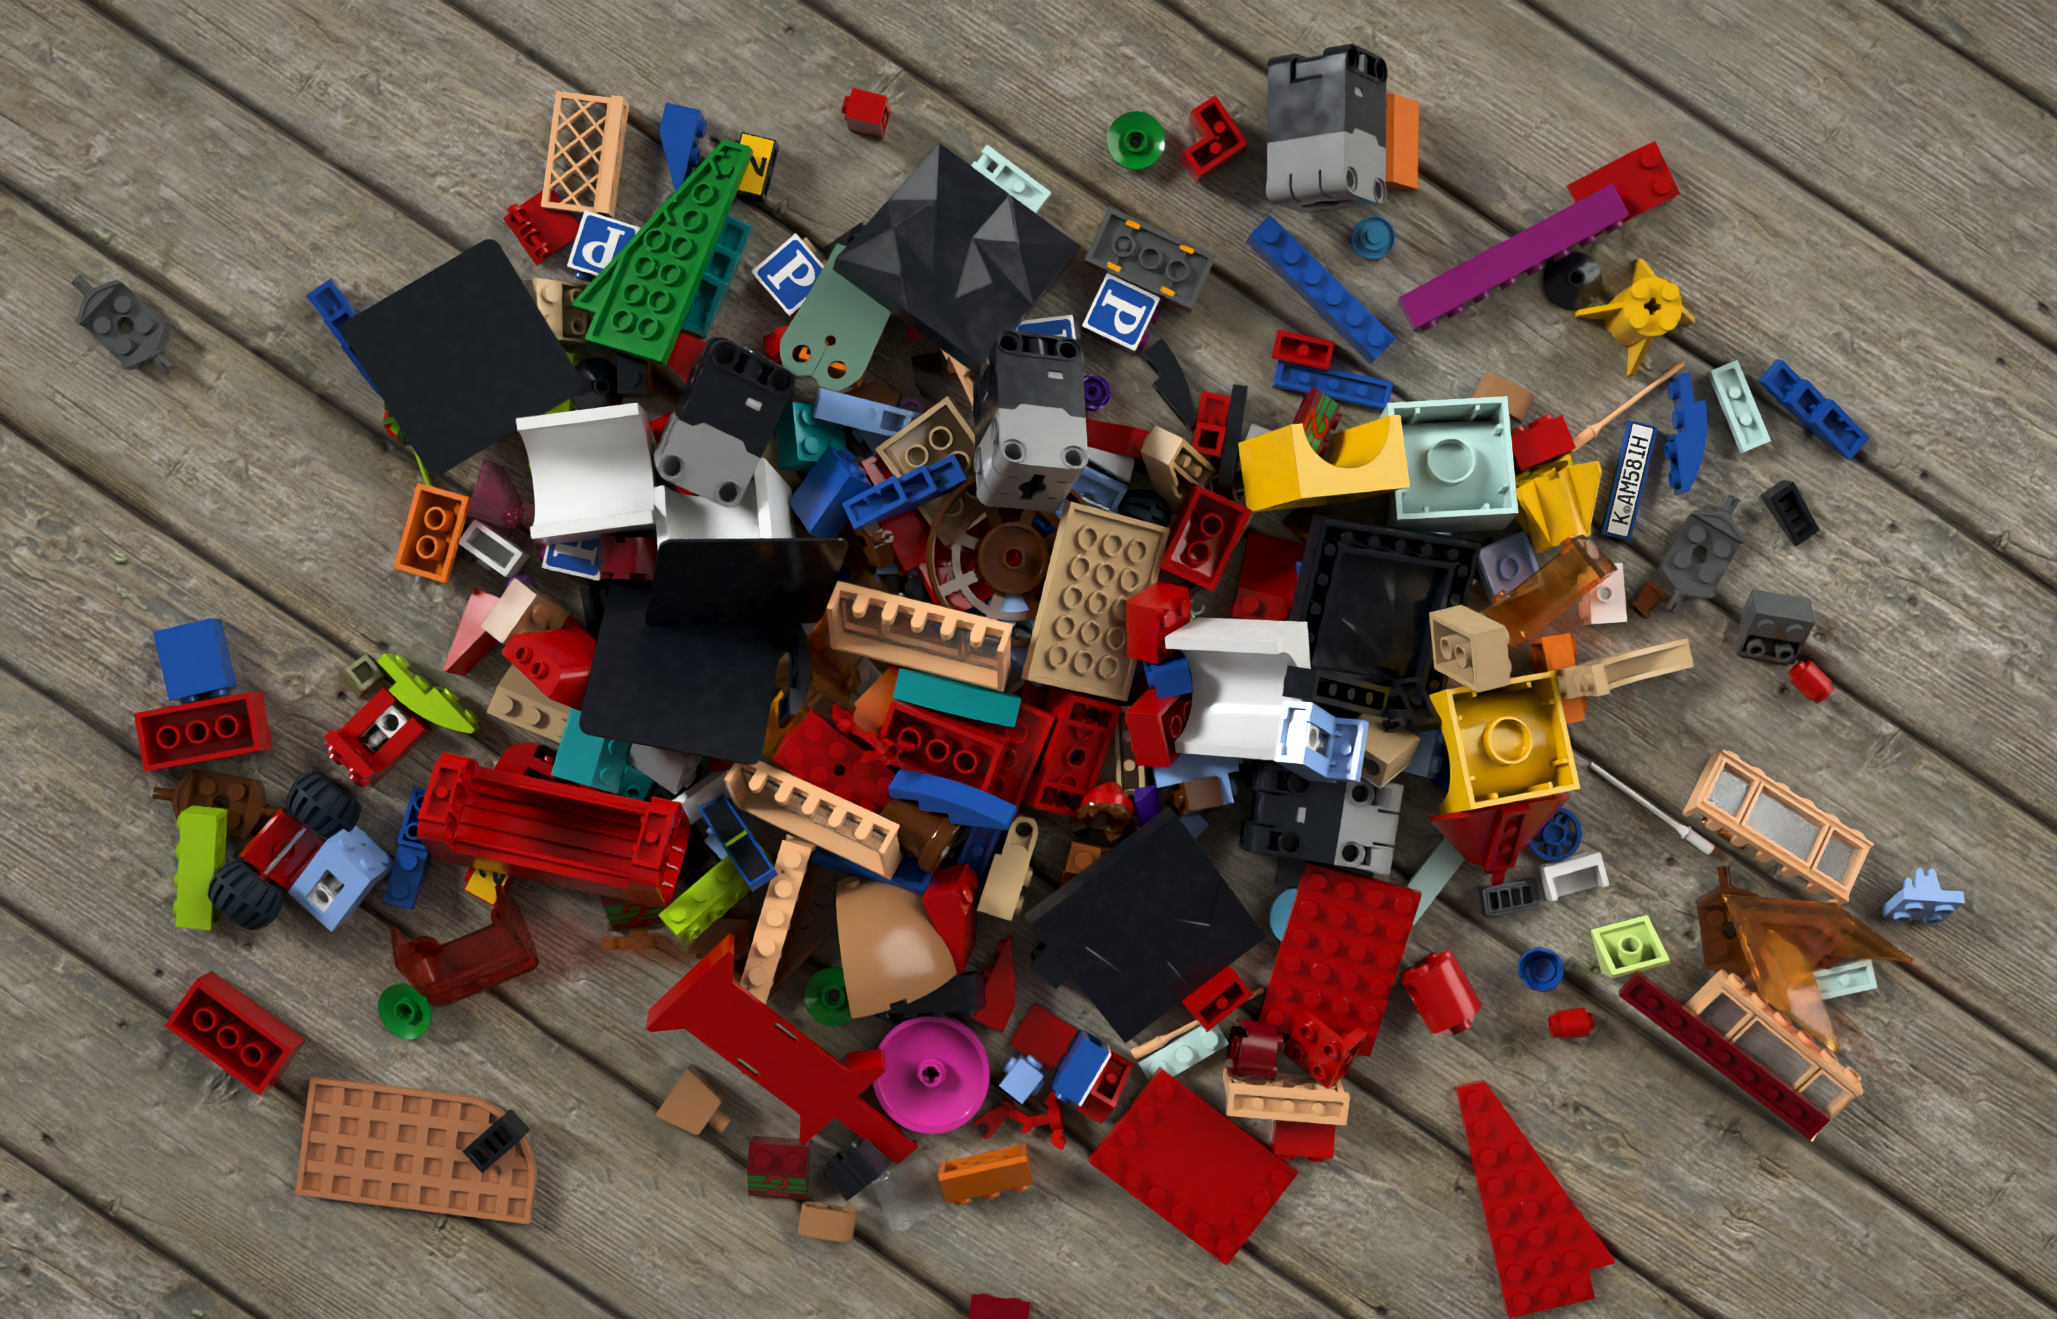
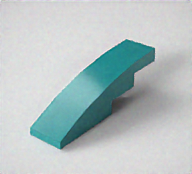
M727 215L682 328L705 338L708 336L753 231V225Z
M899 668L893 694L895 699L919 706L1013 728L1015 727L1021 702L1020 696L991 691L989 688Z

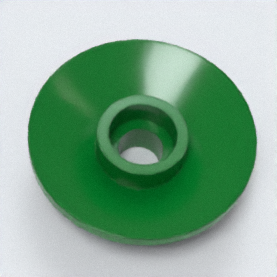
M1131 111L1120 115L1111 124L1107 133V148L1110 156L1118 165L1129 170H1142L1152 166L1158 161L1164 150L1165 134L1163 128L1153 116L1145 112ZM1138 139L1141 145L1138 148H1133L1130 145V141Z
M829 967L818 971L811 977L805 988L804 1002L808 1013L814 1020L826 1026H841L852 1020L843 968ZM830 991H838L840 998L832 1000L829 997Z
M397 983L386 988L380 995L378 1013L382 1023L392 1034L402 1039H416L426 1033L432 1022V1010L427 998L420 990L409 984Z

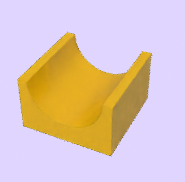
M1387 416L1332 434L1333 447L1328 463L1320 458L1311 448L1305 436L1302 423L1291 424L1239 442L1238 447L1246 507L1252 510L1251 513L1352 503L1409 488L1401 416Z
M1555 671L1510 678V685L1479 693L1463 686L1429 695L1442 721L1440 729L1446 742L1450 761V785L1446 798L1438 804L1440 815L1580 789Z

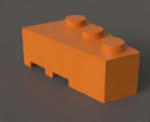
M890 668L850 707L855 712L853 721L857 723L856 725L866 731L876 732L877 738H879L890 703L895 699L893 694L897 678ZM854 733L848 734L864 747L866 746L867 742Z

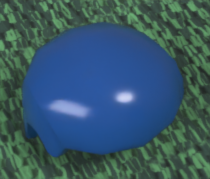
M1539 946L1527 950L1519 959L1517 973L1518 977L1522 979L1529 989L1546 992L1555 989L1562 981L1564 964L1555 951Z

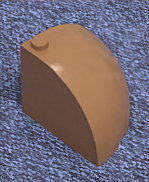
M848 876L842 879V881H838L836 891L839 945L852 1019L891 1010L890 1004L900 1000L907 1003L913 1002L938 989L957 974L949 949L937 933L921 900L923 895L893 885L862 877L859 878L858 876Z

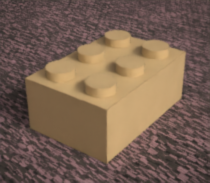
M1463 605L1429 612L1434 669L1477 693L1511 684L1510 673L1512 665L1508 658L1507 646L1510 638L1506 626Z

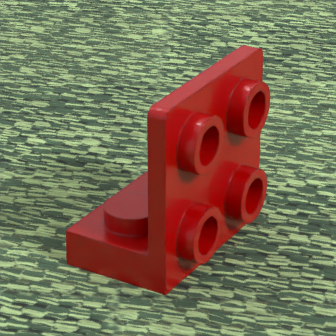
M1305 1010L1301 1013L1283 1049V1053L1324 1087L1329 1089L1347 1074L1368 1033L1358 1026L1351 1033L1344 1032L1339 1036L1309 1011Z

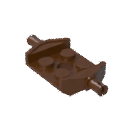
M848 520L836 537L844 538L848 541V549L842 563L848 572L853 574L861 568L878 566L879 570L891 564L895 555V550L889 544L894 539V535H889L892 532L890 530L883 531L878 523L855 531L850 520Z
M188 769L175 789L171 790L156 786L153 792L157 794L152 795L153 799L170 801L172 803L176 820L182 811L192 805L218 808L217 799L221 795H225L230 801V806L227 810L226 834L240 836L243 839L251 838L260 827L263 819L272 818L280 809L267 804L265 788L261 780L198 769Z
M1718 866L1720 885H1716V889L1702 895L1696 901L1704 964L1706 969L1715 972L1723 969L1729 975L1734 973L1745 983L1744 978H1746V975H1749L1768 962V958L1763 956L1756 904L1759 895L1734 887L1731 883L1730 866ZM1732 922L1736 928L1735 934L1731 938L1726 939L1722 934V927L1726 923Z

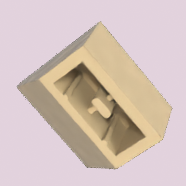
M542 278L522 281L560 344L588 343L585 340L587 334V313L579 311L572 306L574 300L585 290L587 285Z

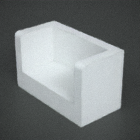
M1595 850L1573 855L1564 860L1537 865L1546 900L1551 902L1558 901L1560 896L1600 886L1604 888L1610 886L1601 853Z

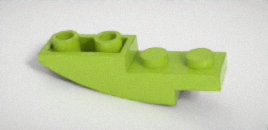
M384 653L377 660L383 669L396 681L388 691L413 712L435 724L455 731L474 734L482 730L477 724L479 722L477 716L469 709L463 710L457 703L459 698L453 691L447 687L445 689L434 687L429 691V683L417 674L415 676L408 669L410 664L403 656L398 653L396 655Z

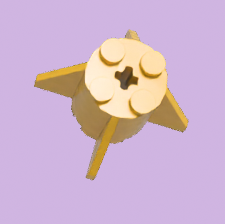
M1641 258L1634 260L1633 283L1631 286L1617 294L1607 305L1580 309L1575 312V318L1604 319L1608 333H1611L1617 339L1615 341L1620 345L1628 346L1627 376L1630 377L1636 375L1652 340L1674 329L1677 324L1692 325L1695 323V317L1682 306L1677 285L1658 278L1644 259Z
M1567 452L1553 462L1539 465V470L1531 474L1529 469L1516 474L1515 491L1518 514L1514 518L1530 536L1536 553L1548 551L1553 546L1561 545L1562 549L1573 548L1579 545L1578 539L1591 535L1590 527L1602 474L1599 461L1573 465L1571 453Z

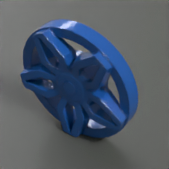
M1563 807L1558 810L1560 813L1554 817V820L1552 821L1551 818L1536 835H1541L1542 840H1531L1528 844L1530 849L1542 859L1549 861L1564 860L1570 857L1580 845L1582 839L1581 825L1577 817ZM1566 814L1563 824L1558 823V820ZM1570 819L1575 826L1576 834L1565 829L1568 827ZM1568 834L1575 841H1565L1566 835ZM1547 843L1545 846L1547 855L1540 852L1536 846H1543ZM1561 843L1572 845L1567 852L1560 855ZM1551 845L1556 846L1554 856L1550 849Z

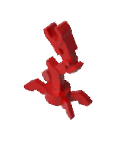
M834 703L829 715L834 722H837L836 726L845 734H856L875 748L874 751L865 750L861 757V763L867 764L872 760H878L886 766L894 762L902 770L905 766L897 758L903 751H913L916 747L915 744L905 741H899L896 744L889 738L879 740L876 732L866 731L856 725L857 723L853 721L855 712L849 708L847 711L842 709L839 703Z
M1053 1088L1044 1100V1103L1048 1106V1113L1027 1115L1016 1108L1013 1101L1003 1098L1002 1105L990 1108L976 1118L972 1125L976 1128L980 1123L987 1124L989 1130L983 1135V1138L988 1139L1008 1116L1024 1125L1022 1134L1028 1133L1033 1126L1049 1124L1051 1131H1053L1050 1142L1060 1150H1063L1066 1144V1136L1062 1135L1064 1130L1060 1102L1055 1096L1056 1091Z

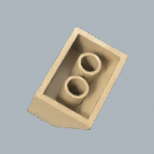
M512 664L498 684L486 713L560 743L571 707L547 698Z

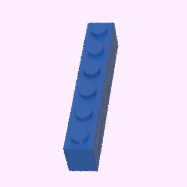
M1271 215L1249 235L1246 243L1369 364L1396 339Z

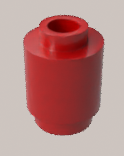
M1801 660L1789 670L1791 676L1788 681L1809 701L1813 700L1818 704L1825 700L1834 690V687L1830 684L1831 680L1811 660L1805 663Z
M1584 1007L1555 1011L1553 1015H1548L1549 1030L1553 1039L1568 1040L1589 1037L1590 1030H1594L1592 1013H1587Z

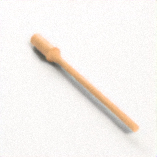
M1681 361L1601 422L1591 426L1588 425L1584 431L1573 438L1576 448L1569 452L1571 454L1592 438H1596L1602 427L1686 366L1685 362Z
M1263 987L1251 992L1253 996L1248 1000L1264 993ZM1195 1020L1169 1034L1156 1035L1153 1039L1131 1049L1132 1055L1137 1060L1161 1047L1163 1048L1172 1038L1200 1024Z

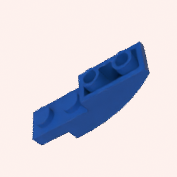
M1690 373L1673 376L1670 378L1671 383H1668V396L1670 400H1673L1674 404L1672 425L1674 429H1677L1678 434L1666 437L1667 442L1664 444V453L1666 459H1670L1671 471L1668 473V482L1670 488H1674V495L1689 492L1702 462L1707 436L1706 400L1694 402Z
M413 786L397 840L399 848L384 895L383 903L414 910L421 884L425 883L432 855L417 838L419 823L417 817L427 789Z

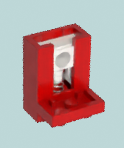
M383 687L341 729H331L323 737L327 741L324 746L330 751L328 756L339 766L343 764L350 771L348 774L350 779L360 787L375 786L432 730L417 713L401 703L388 691L391 687ZM391 715H395L399 721V725L394 731L388 726V719ZM378 726V730L371 737L369 735L367 742L364 738ZM387 737H389L390 739H389L378 751H376V750L373 748V747H378V748H379L378 745H379L380 743L383 744L382 741L385 740V739L387 740Z

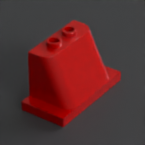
M571 616L567 617L560 629L514 635L501 653L547 698L582 711L598 639Z

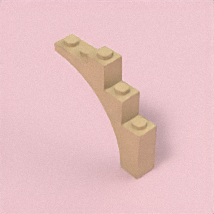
M1688 638L1615 653L1608 657L1586 661L1583 664L1557 669L1558 676H1556L1559 692L1563 694V699L1581 696H1601L1610 694L1611 689L1622 685L1692 668L1694 663Z

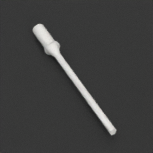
M1591 762L1589 767L1673 826L1679 832L1682 839H1686L1707 855L1712 852L1715 845L1693 831L1690 826L1687 827L1677 823Z

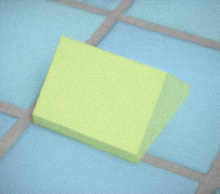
M1648 915L1591 930L1601 973L1612 979L1670 964V959Z

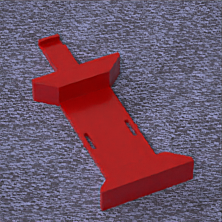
M731 933L648 1010L646 1024L648 1031L687 1030L738 1068L742 1074H746L800 1114L799 1142L803 1145L833 1118H836L861 1138L867 1137L881 1153L897 1165L918 1148V1143L915 1139L911 1141L902 1134V1129L858 1097L886 1072L885 1052L881 1049L848 1052L840 1060H837L795 1028L794 1024L786 1021L733 980L734 936ZM776 1023H778V1024H780L781 1026H783L785 1029H787L789 1032H791V1033H792L793 1035H795L797 1038L794 1039L793 1037H791V1036H790L789 1034H787L784 1030H782L780 1027H778V1026L776 1025ZM737 1059H742L759 1073L753 1072Z

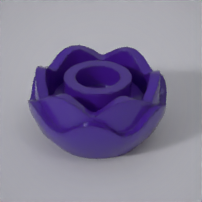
M1091 374L1085 375L1083 377L1085 410L1098 411L1110 399L1111 394L1108 383L1102 377ZM1094 391L1095 395L1090 396L1089 392Z

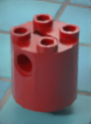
M1450 949L1439 954L1437 951L1432 952L1421 959L1422 965L1417 968L1410 966L1399 973L1403 986L1430 1033L1456 1035L1472 1026L1475 1013L1482 1008V1003Z

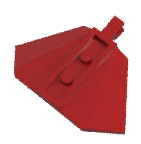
M1568 793L1428 817L1466 861L1484 866L1486 874H1492L1490 883L1493 886L1503 884L1506 869L1515 867L1518 855L1570 797Z

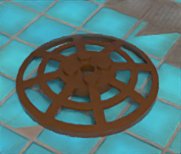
M975 476L964 482L949 495L940 507L931 525L927 541L926 563L928 578L934 595L941 607L952 609L945 596L960 590L972 606L986 614L985 618L1003 621H1023L1033 618L1035 621L1039 602L1032 589L1043 578H1046L1049 567L1048 549L1054 546L1057 532L1043 538L1030 525L1035 513L1038 512L1048 519L1056 531H1058L1060 518L1055 512L1048 513L1024 509L1019 522L1003 523L997 507L980 504L965 517L958 530L942 523L953 504L967 491L976 487ZM1074 489L1070 490L1066 497L1068 501L1088 506ZM985 512L992 529L984 535L982 540L966 534L971 524ZM937 535L953 541L951 564L954 579L942 585H939L934 561ZM961 545L977 551L976 561L978 568L962 574L960 564ZM1009 550H1015L1020 555V562L1016 567H1012L1006 562V554ZM983 579L988 586L994 589L989 606L979 600L969 589L968 585ZM1006 594H1021L1029 609L1022 612L1000 611ZM985 635L983 640L984 643L999 646L1001 639ZM1031 638L1011 639V648L1029 647Z

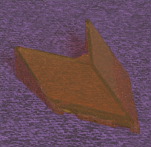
M1722 894L1760 996L1836 1054L1841 1051V1046L1812 972L1822 957L1827 955L1908 962L1909 964L1914 960L1836 902Z

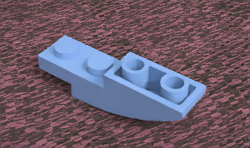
M819 388L813 412L814 418L890 437L922 415L921 413Z

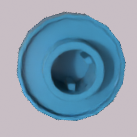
M1369 216L1362 219L1355 226L1351 234V244L1354 251L1366 260L1384 258L1392 250L1395 243V232L1392 225L1386 219L1379 216Z

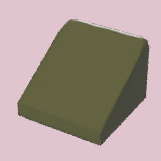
M365 654L344 668L340 677L356 697L360 698L381 681L385 675L371 658Z

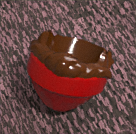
M1106 782L1095 787L1085 795L1081 807L1077 808L1076 812L1078 813L1079 820L1086 826L1104 831L1108 829L1111 834H1114L1116 830H1118V833H1121L1130 823L1134 813V803L1118 783Z

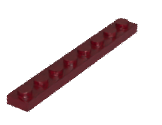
M1637 971L1618 991L1622 999L1807 1139L1811 1140L1830 1121L1828 1113L1640 971Z

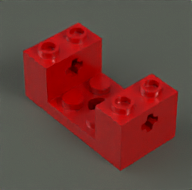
M1050 685L1042 709L1055 714L1057 721L1040 769H1035L1023 801L1036 809L1078 818L1076 810L1081 807L1084 796L1095 787L1122 708L1102 696ZM1076 749H1080L1079 759L1070 763L1071 753Z

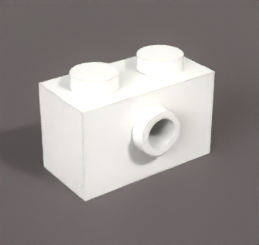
M477 519L473 520L459 541L461 546L478 557L476 560L478 564L489 571L493 568L507 578H512L518 574L531 556L484 521Z
M1623 563L1580 567V572L1577 573V587L1579 590H1582L1583 602L1579 603V615L1581 619H1584V625L1627 622Z

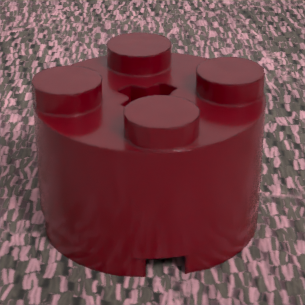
M600 536V578L652 580L658 554L657 538Z
M1237 1018L1235 1021L1239 1026H1232L1228 1039L1229 1044L1227 1045L1226 1058L1232 1059V1067L1226 1066L1228 1076L1264 1083L1268 1080L1274 1081L1277 1075L1276 1053L1282 1049L1283 1035L1277 1033L1276 1026L1273 1023Z

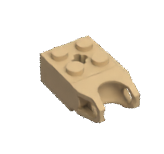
M1021 813L1010 825L1002 851L995 850L977 911L1009 921L1012 920L1013 914L1019 916L1024 902V896L1020 895L1022 886H1029L1033 873V868L1029 867V863L1038 837V826L1035 817ZM1021 822H1028L1031 824L1033 831L1029 836L1022 837L1016 832V826Z

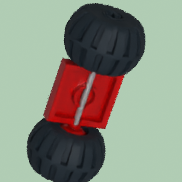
M312 771L300 777L294 782L288 793L287 808L301 822L280 808L241 852V857L250 864L240 860L230 862L220 868L209 883L208 897L212 904L232 921L248 930H258L266 927L277 918L282 909L284 901L283 892L269 877L287 890H290L326 842L321 837L329 839L342 829H345L347 832L352 831L360 817L361 805L358 800L340 784L320 771Z

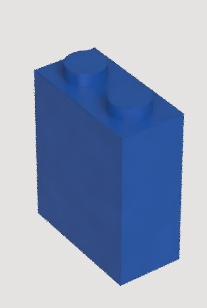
M828 446L789 500V504L808 532L819 538H836L849 520L841 503L873 487L865 477L867 472L854 462L856 457L844 448H841L839 451Z
M209 618L153 632L169 701H180L181 705L199 702L198 696L209 694L210 698L228 695L227 689L237 687L221 619Z

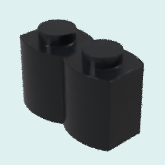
M867 1137L860 1142L856 1139L853 1140L843 1150L845 1154L841 1155L838 1152L826 1163L829 1168L823 1175L846 1201L875 1181L890 1165Z

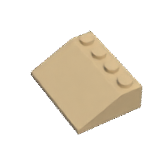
M951 396L945 397L875 449L892 474L896 475L897 478L924 464L926 467H929L952 454L956 456L968 480L976 476L974 468L975 431ZM976 487L967 491L953 504L942 523L958 530L965 517L974 508L982 504L977 498ZM955 490L917 507L930 526L940 507ZM986 513L981 514L968 530L986 518ZM937 535L944 546L952 542L945 537Z

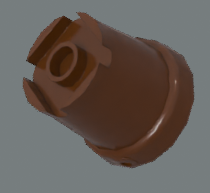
M893 798L892 801L887 803L880 816L900 825L897 833L899 845L917 860V867L927 874H932L967 827V825L950 823L947 813L920 810L919 803L916 800Z

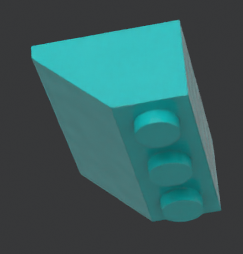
M570 708L551 775L618 794L632 743L583 733L579 727L581 711Z

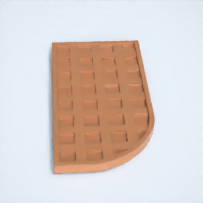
M316 1075L310 1077L295 1195L530 1224L537 1182V1167L526 1135L483 1173L462 1152L506 1113L494 1103L473 1095ZM495 1130V1132L502 1138V1140L505 1143H507L505 1138L497 1130ZM486 1138V1140L488 1141V1143H489L496 1151H498V1149L491 1143V1141H490L488 1138ZM479 1145L476 1147L487 1160L490 1158Z

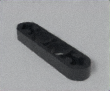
M1233 384L1217 485L1218 494L1232 495L1239 451L1238 443L1241 438L1248 386Z

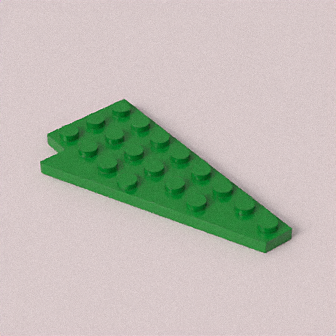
M723 140L574 300L572 304L574 308L594 315L585 336V340L588 343L661 365H667L754 152L750 146Z

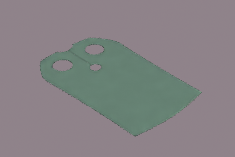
M836 244L780 342V357L782 366L799 377L804 375L812 376L816 379L819 386L836 392L849 387L863 376L891 315L889 310L833 270L836 257L846 247L841 244ZM834 336L836 339L835 344L827 347L825 343L826 337ZM798 345H806L811 350L810 358L806 362H796L792 357V352ZM834 361H842L846 365V374L839 379H834L828 374V367Z

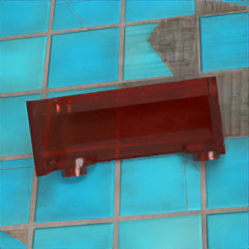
M501 884L495 886L498 905L490 913L493 924L442 945L435 938L429 936H420L409 942L396 927L390 929L395 967L421 996L427 998L430 1005L435 1007L450 1005L531 972L539 965L538 953L521 910Z

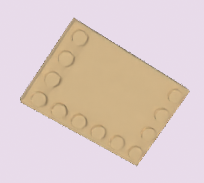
M1071 501L1064 502L1021 676L1022 679L1127 702L1138 659L1127 657L1126 601L1157 582L1160 572L1159 566L1165 552L1170 528Z

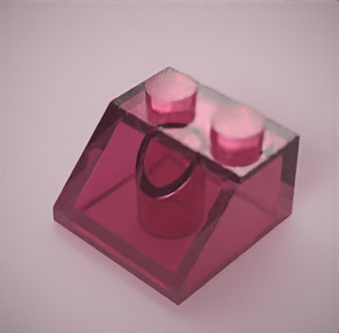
M483 459L467 516L515 530L516 525H520L524 517L523 501L504 466Z

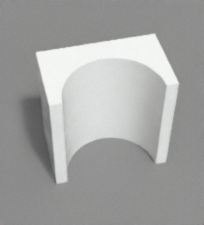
M638 403L516 418L517 431L520 433L527 451L534 488L535 518L533 526L530 527L531 539L543 545L597 539L600 536H620L656 531L653 488L657 487L649 420L648 413Z
M765 458L760 459L754 471V478L749 482L741 501L734 507H723L701 496L681 494L667 488L665 485L653 488L658 549L661 542L669 539L797 538L794 510L789 504V500L792 498L791 487Z
M1197 617L1165 637L1166 649H1180L1186 656L1191 670L1193 686L1189 719L1183 733L1175 741L1176 753L1274 760L1284 701L1306 702L1284 697L1282 693L1287 666L1311 669L1307 622Z

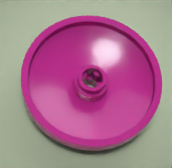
M931 1014L909 1018L895 1026L878 1047V1049L885 1052L886 1072L873 1082L874 1091L885 1112L901 1126L925 1134L945 1133L968 1122L983 1104L990 1085L991 1071L989 1058L980 1039L962 1022L948 1016L931 1017ZM929 1067H934L939 1073L937 1075L931 1074Z

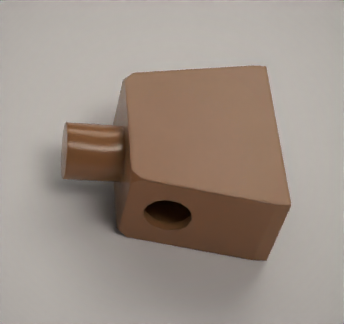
M692 1064L687 1068L655 1114L658 1118L698 1136L706 1124L722 1134L731 1121V1118L718 1110V1107L725 1098L724 1094Z

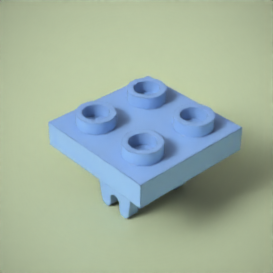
M1918 868L1915 871L1914 886L1912 885L1911 878H1906L1903 883V889L1881 907L1882 918H1892L1895 922L1899 923L1923 920L1924 924H1939L1965 903L1964 894L1961 891L1941 890L1934 869H1929L1926 877L1923 874V869Z

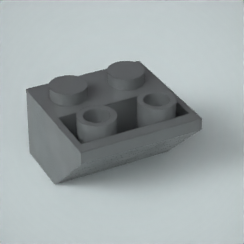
M1752 589L1742 610L1736 655L1794 665L1815 624L1811 600Z

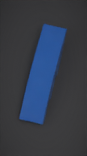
M330 278L306 296L324 318V323L340 342V347L378 395L377 388L343 334L344 323L358 313L333 279Z
M1776 359L1758 380L1793 416L1847 460H1851L1869 439L1834 400L1826 399L1809 380L1801 379L1784 360Z
M952 454L929 467H926L924 464L899 478L894 475L841 504L854 530L857 531L941 497L957 489L968 479L956 456Z
M899 769L888 787L891 798L916 800L922 811L947 813L952 824L1007 830L1017 812L1015 805L987 792L960 782L925 773Z

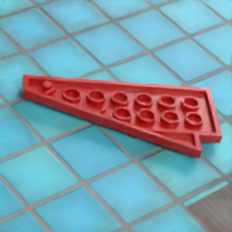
M1479 1080L1454 1086L1507 1316L1513 1318L1595 1299L1589 1270L1615 1264V1259L1486 1082Z

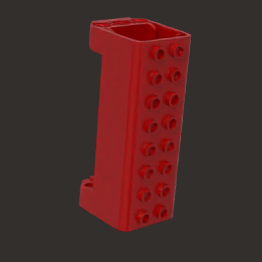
M446 752L442 753L439 761L436 760L417 817L419 819L417 838L436 860L666 909L672 903L691 833V824L681 802L652 797L651 802L482 767L473 758Z

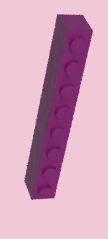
M1612 183L1402 295L1397 301L1413 332L1421 328L1422 332H1425L1438 325L1436 319L1446 314L1449 318H1452L1465 310L1463 305L1473 300L1475 304H1478L1491 297L1489 291L1500 286L1501 290H1504L1518 282L1517 276L1525 272L1530 276L1544 268L1543 262L1553 258L1554 262H1557L1570 255L1569 249L1579 244L1583 248L1597 240L1596 234L1605 229L1609 234L1624 226L1622 220L1629 213Z

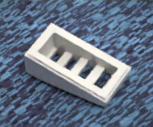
M1087 447L1089 462L1119 481L1129 484L1135 463L1133 458Z

